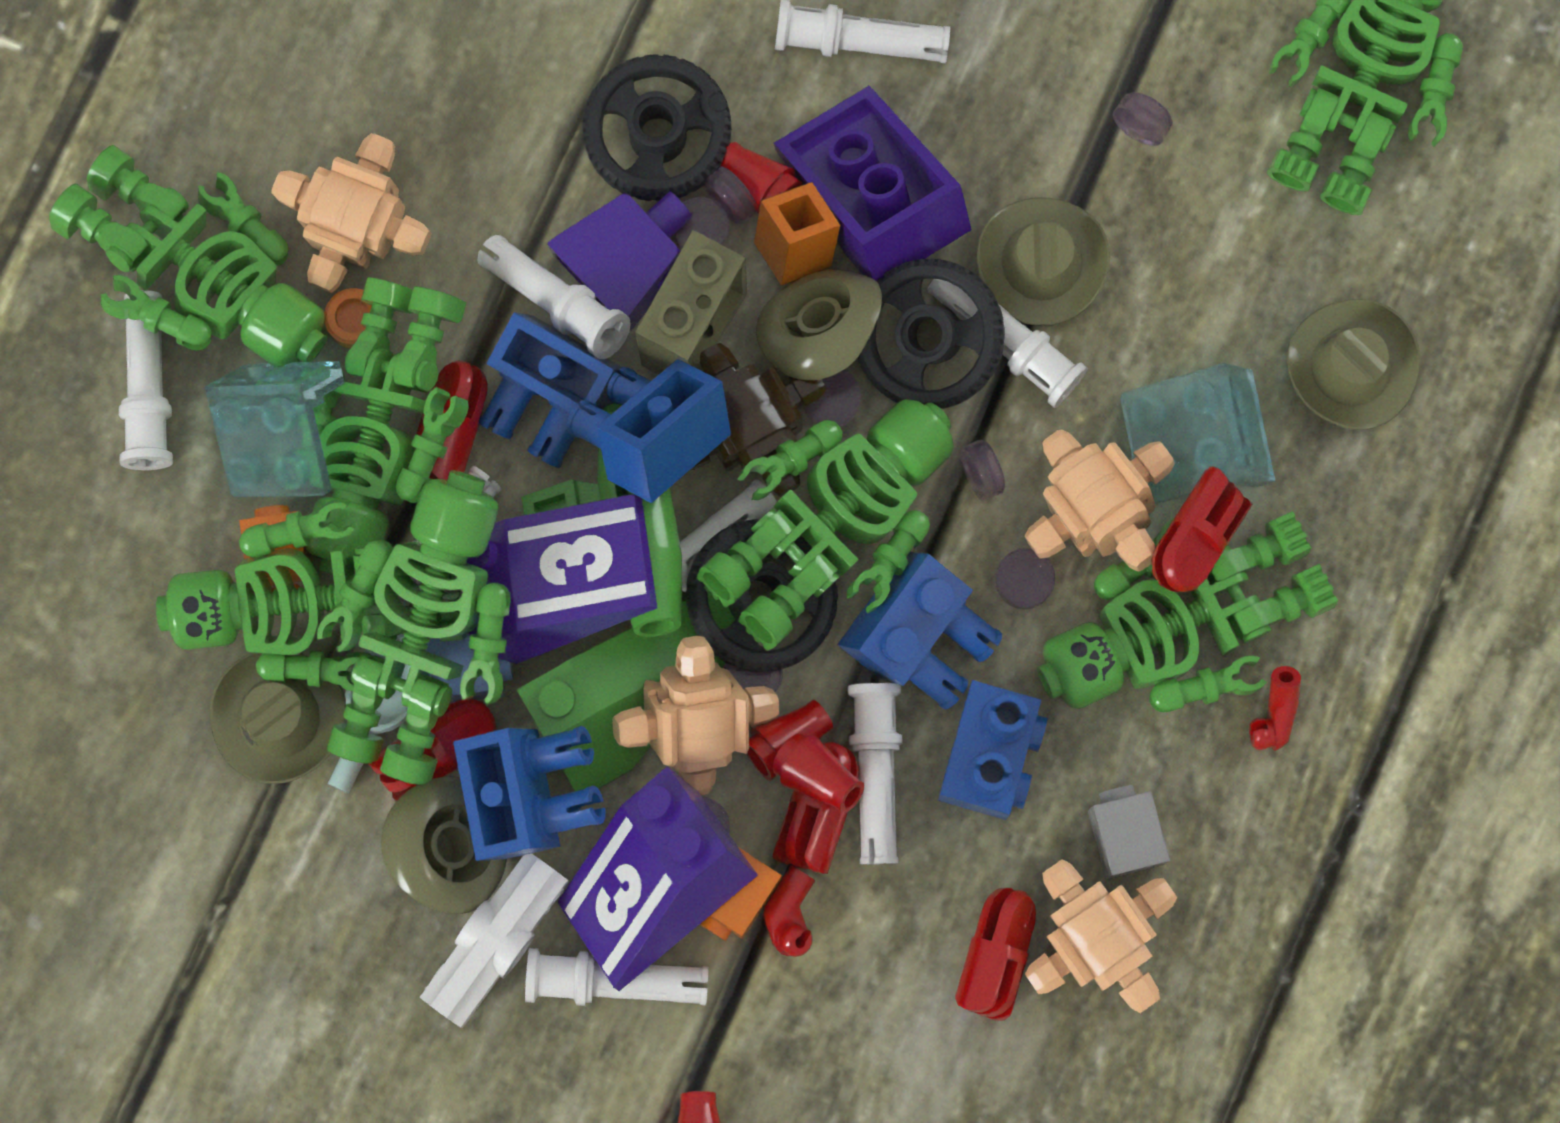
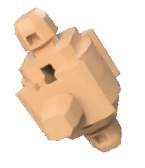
M373 133L363 139L355 155L357 160H359L358 164L336 157L333 159L331 171L319 166L314 172L312 179L307 175L294 171H280L272 187L271 193L280 203L298 211L297 221L304 227L303 237L314 249L320 251L319 255L313 254L307 271L308 282L312 286L330 293L334 292L341 285L348 271L344 267L346 261L366 269L370 265L371 255L384 259L392 243L396 251L412 256L423 255L431 238V232L423 223L407 215L403 218L405 205L398 198L399 189L390 177L383 175L384 171L390 172L395 157V145L389 139Z
M1062 429L1047 437L1042 443L1043 451L1053 470L1048 476L1051 486L1045 488L1043 496L1053 516L1047 519L1043 515L1028 528L1024 536L1035 554L1040 559L1051 557L1066 548L1064 542L1071 539L1084 557L1091 556L1097 548L1103 557L1117 552L1129 568L1138 572L1150 566L1156 546L1146 529L1151 524L1149 513L1154 511L1156 505L1148 483L1152 481L1156 485L1171 472L1175 464L1173 457L1160 441L1148 443L1133 452L1135 458L1129 461L1116 442L1109 443L1104 451H1102L1096 443L1082 448L1080 443L1069 432Z
M687 637L681 640L677 648L675 666L666 667L661 671L659 682L646 680L643 684L644 710L639 706L621 711L613 717V735L619 745L627 748L647 746L649 743L664 765L673 767L675 771H678V775L696 789L700 795L709 794L715 785L716 769L727 766L732 761V753L734 751L747 754L749 750V725L754 727L765 724L779 715V700L774 690L765 686L743 689L729 670L721 668L718 663H715L714 651L705 637Z
M1063 859L1042 873L1043 882L1053 900L1059 897L1065 906L1050 915L1058 929L1046 938L1056 953L1050 957L1045 953L1029 965L1025 972V976L1037 993H1049L1065 984L1063 977L1071 973L1080 987L1094 979L1101 991H1104L1118 981L1122 987V990L1118 993L1131 1009L1139 1013L1159 1001V989L1149 972L1143 975L1138 967L1153 957L1145 943L1157 935L1146 919L1152 915L1158 919L1172 908L1177 900L1176 894L1164 878L1149 881L1136 889L1139 895L1132 899L1122 885L1108 893L1101 881L1084 891L1079 884L1083 878L1072 864Z

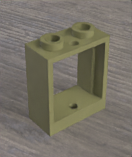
M692 230L635 332L641 366L659 375L674 361L679 359L702 371L700 353L720 343L747 295L746 257ZM708 326L713 329L712 336L703 337Z

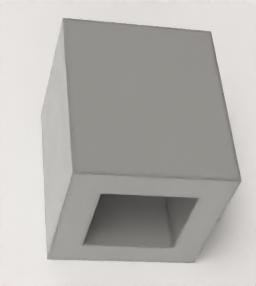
M1127 785L1099 793L1101 804L1092 806L1088 810V815L1106 880L1163 866L1170 861L1151 791L1136 795L1134 786Z

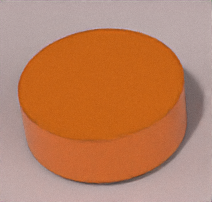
M344 289L336 293L325 307L324 323L332 339L345 348L350 349L361 332L366 328L361 325L363 313H370L372 305L361 301L364 291L362 289Z

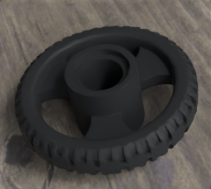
M653 54L644 55V57L640 58L638 56L627 60L623 64L620 63L602 77L587 100L583 114L582 131L588 157L604 181L614 189L619 190V192L627 193L630 197H636L639 200L645 201L656 200L658 202L669 191L678 198L687 196L712 179L721 166L727 151L726 147L730 144L732 124L727 100L721 88L707 72L686 59H679L676 56L665 54L663 56ZM651 77H665L678 80L696 92L690 101L681 105L675 97L661 91L647 92L639 96L635 91L634 82ZM616 114L627 120L630 143L638 158L626 170L611 157L606 148L602 128L604 115ZM655 118L665 119L672 124L671 130L662 137H650L642 131V128L646 122ZM693 129H703L711 132L707 149L699 161L687 171L669 177L663 168V163L672 161L683 151L687 139L686 132Z
M918 259L905 262L887 271L883 279L879 278L876 280L882 293L881 310L884 304L887 303L895 306L902 313L895 328V340L903 356L897 364L886 368L876 344V322L865 347L858 356L859 363L866 377L879 392L896 403L905 399L919 401L924 405L928 402L933 403L939 408L945 409L968 400L988 383L996 371L1003 353L1005 327L1000 306L993 292L975 273L947 260ZM923 279H939L956 285L972 299L978 311L969 319L959 321L957 316L950 310L939 306L927 305L921 292ZM928 318L935 319L942 329V339L939 345L931 351L924 350L917 341V329ZM961 346L971 348L979 355L972 369L956 383L937 390L925 389L923 376L928 364H940L950 360L956 355Z
M760 519L745 520L721 530L701 548L688 574L686 606L688 607L690 622L694 626L697 636L705 637L712 647L714 655L719 657L720 660L747 671H778L803 661L823 643L832 628L836 616L838 587L835 581L818 598L812 594L803 603L804 611L809 613L812 619L803 634L784 648L761 651L758 643L754 640V636L752 634L749 635L745 631L747 629L746 626L738 621L741 613L752 603L750 588L734 604L728 606L735 618L734 622L729 627L720 629L710 611L708 592L704 588L705 584L696 577L699 569L716 553L721 552L729 556L728 551L736 542L741 541L745 543L754 534L751 528ZM802 536L794 541L805 554L813 548ZM771 562L762 563V568L754 576H748L751 584L753 581H762L769 585L772 591L779 585L787 586L794 579L786 568Z

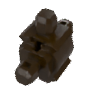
M717 343L700 353L702 371L721 380L723 383L731 435L690 470H695L711 463L710 456L715 453L726 472L733 470L739 464L743 470L749 462L757 458H768L777 454V446L786 440L796 442L795 435H798L803 430L802 416L798 408L803 407L806 411L822 401L827 393L825 383L822 379L801 380L789 377V384L784 386L774 367L768 368L761 375L754 364L736 371L739 368V363L730 349L722 343ZM766 472L763 475H761V478L763 479L765 484V480L771 474L770 472ZM788 474L780 481L772 493L782 497L790 489L792 491L800 486V474L797 476Z

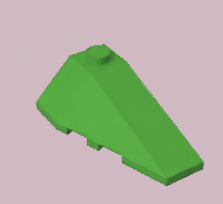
M708 591L709 607L716 624L720 629L729 627L735 620L729 607L725 608L719 599L715 600L712 597V593ZM686 600L682 602L681 627L676 631L662 636L644 637L635 634L632 627L567 660L517 689L543 737L573 730V728L579 726L585 727L589 732L592 743L574 746L569 750L594 748L592 763L585 766L578 765L562 769L575 791L585 789L588 786H596L598 789L606 786L632 771L650 749L651 745L649 743L647 746L630 748L619 745L613 735L612 719L621 711L641 706L644 710L643 684L645 681L659 682L660 672L666 667L675 666L676 651L681 640L697 636L694 626L690 622ZM714 655L715 663H718L723 668L727 663Z

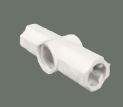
M532 853L523 855L490 901H484L469 918L455 940L457 947L447 961L438 969L419 998L460 1028H463L500 977L504 979L522 958L535 937V934L532 932L565 891L564 888L569 883V880Z

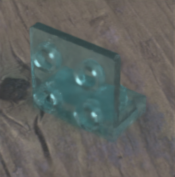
M340 361L294 362L285 366H273L270 363L244 364L205 386L230 493L234 497L324 496L331 491V483L313 408L324 403V395L345 384Z
M1222 363L1121 394L1120 399L1132 459L1135 458L1133 452L1148 443L1158 441L1165 446L1174 459L1175 464L1167 476L1156 485L1152 481L1148 483L1155 504L1190 495L1205 469L1212 466L1220 469L1227 476L1229 482L1236 485L1255 488L1276 482L1254 375L1251 369Z

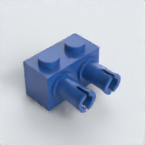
M514 312L486 363L499 371V375L503 379L483 416H480L478 423L486 429L492 427V432L501 437L511 439L514 434L513 431L533 394L541 395L549 400L548 403L552 408L527 451L535 457L542 456L543 462L560 468L563 463L562 460L575 438L568 433L566 425L572 408L576 406L588 413L580 408L579 402L582 400H588L600 409L613 404L614 402L610 401L607 396V387L612 375L615 372L620 374L619 369L622 366L608 358H596L588 352L587 346L568 335L562 334L556 328L535 316Z
M679 359L674 361L652 381L637 374L629 367H621L619 369L620 374L615 372L608 383L607 396L610 401L622 406L613 414H610L596 407L592 402L582 400L579 402L580 408L588 413L574 406L566 422L569 434L601 449L607 480L650 503L654 502L731 435L722 381Z
M910 552L906 557L909 564L902 575L893 576L886 600L873 612L867 613L866 607L875 601L874 593L837 645L879 679L902 686L910 680L934 699L941 708L947 710L960 699L951 691L956 689L964 694L968 686V680L957 674L931 653L932 646L940 635L945 633L970 653L977 662H983L994 652L986 644L991 642L998 646L1002 639V633L997 628L994 629L965 605L973 589L931 555Z
M972 680L938 801L1004 820L1009 817L1012 806L1023 809L1032 779L1031 774L1022 772L1028 749L1036 752L1039 751L1048 720L1047 717L1037 715L1041 699Z
M579 726L573 728V730L540 738L538 729L506 728L453 741L476 861L509 859L561 847L558 836L559 832L604 823L605 808L581 810L583 806L604 802L601 792L596 786H588L582 790L551 797L547 773L592 763L594 748L569 750L574 746L592 743L590 734L585 727Z

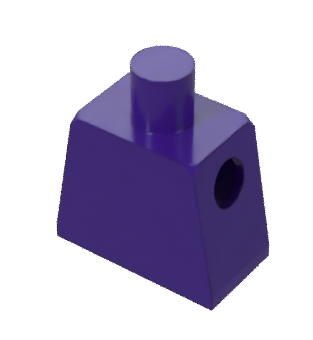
M671 191L646 213L630 195L625 193L552 238L547 245L553 256L580 285H585L595 293L597 302L609 310L619 309L630 318L631 331L649 309L681 252L670 238L693 216Z

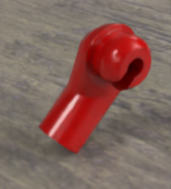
M1280 666L1274 669L1271 674L1267 718H1255L1249 724L1250 741L1256 750L1260 751L1272 747L1276 751L1289 742L1299 706L1301 675L1293 667Z
M790 865L765 905L763 916L772 945L782 955L800 957L809 951L813 939L811 931L807 929L800 905L812 888L815 880Z

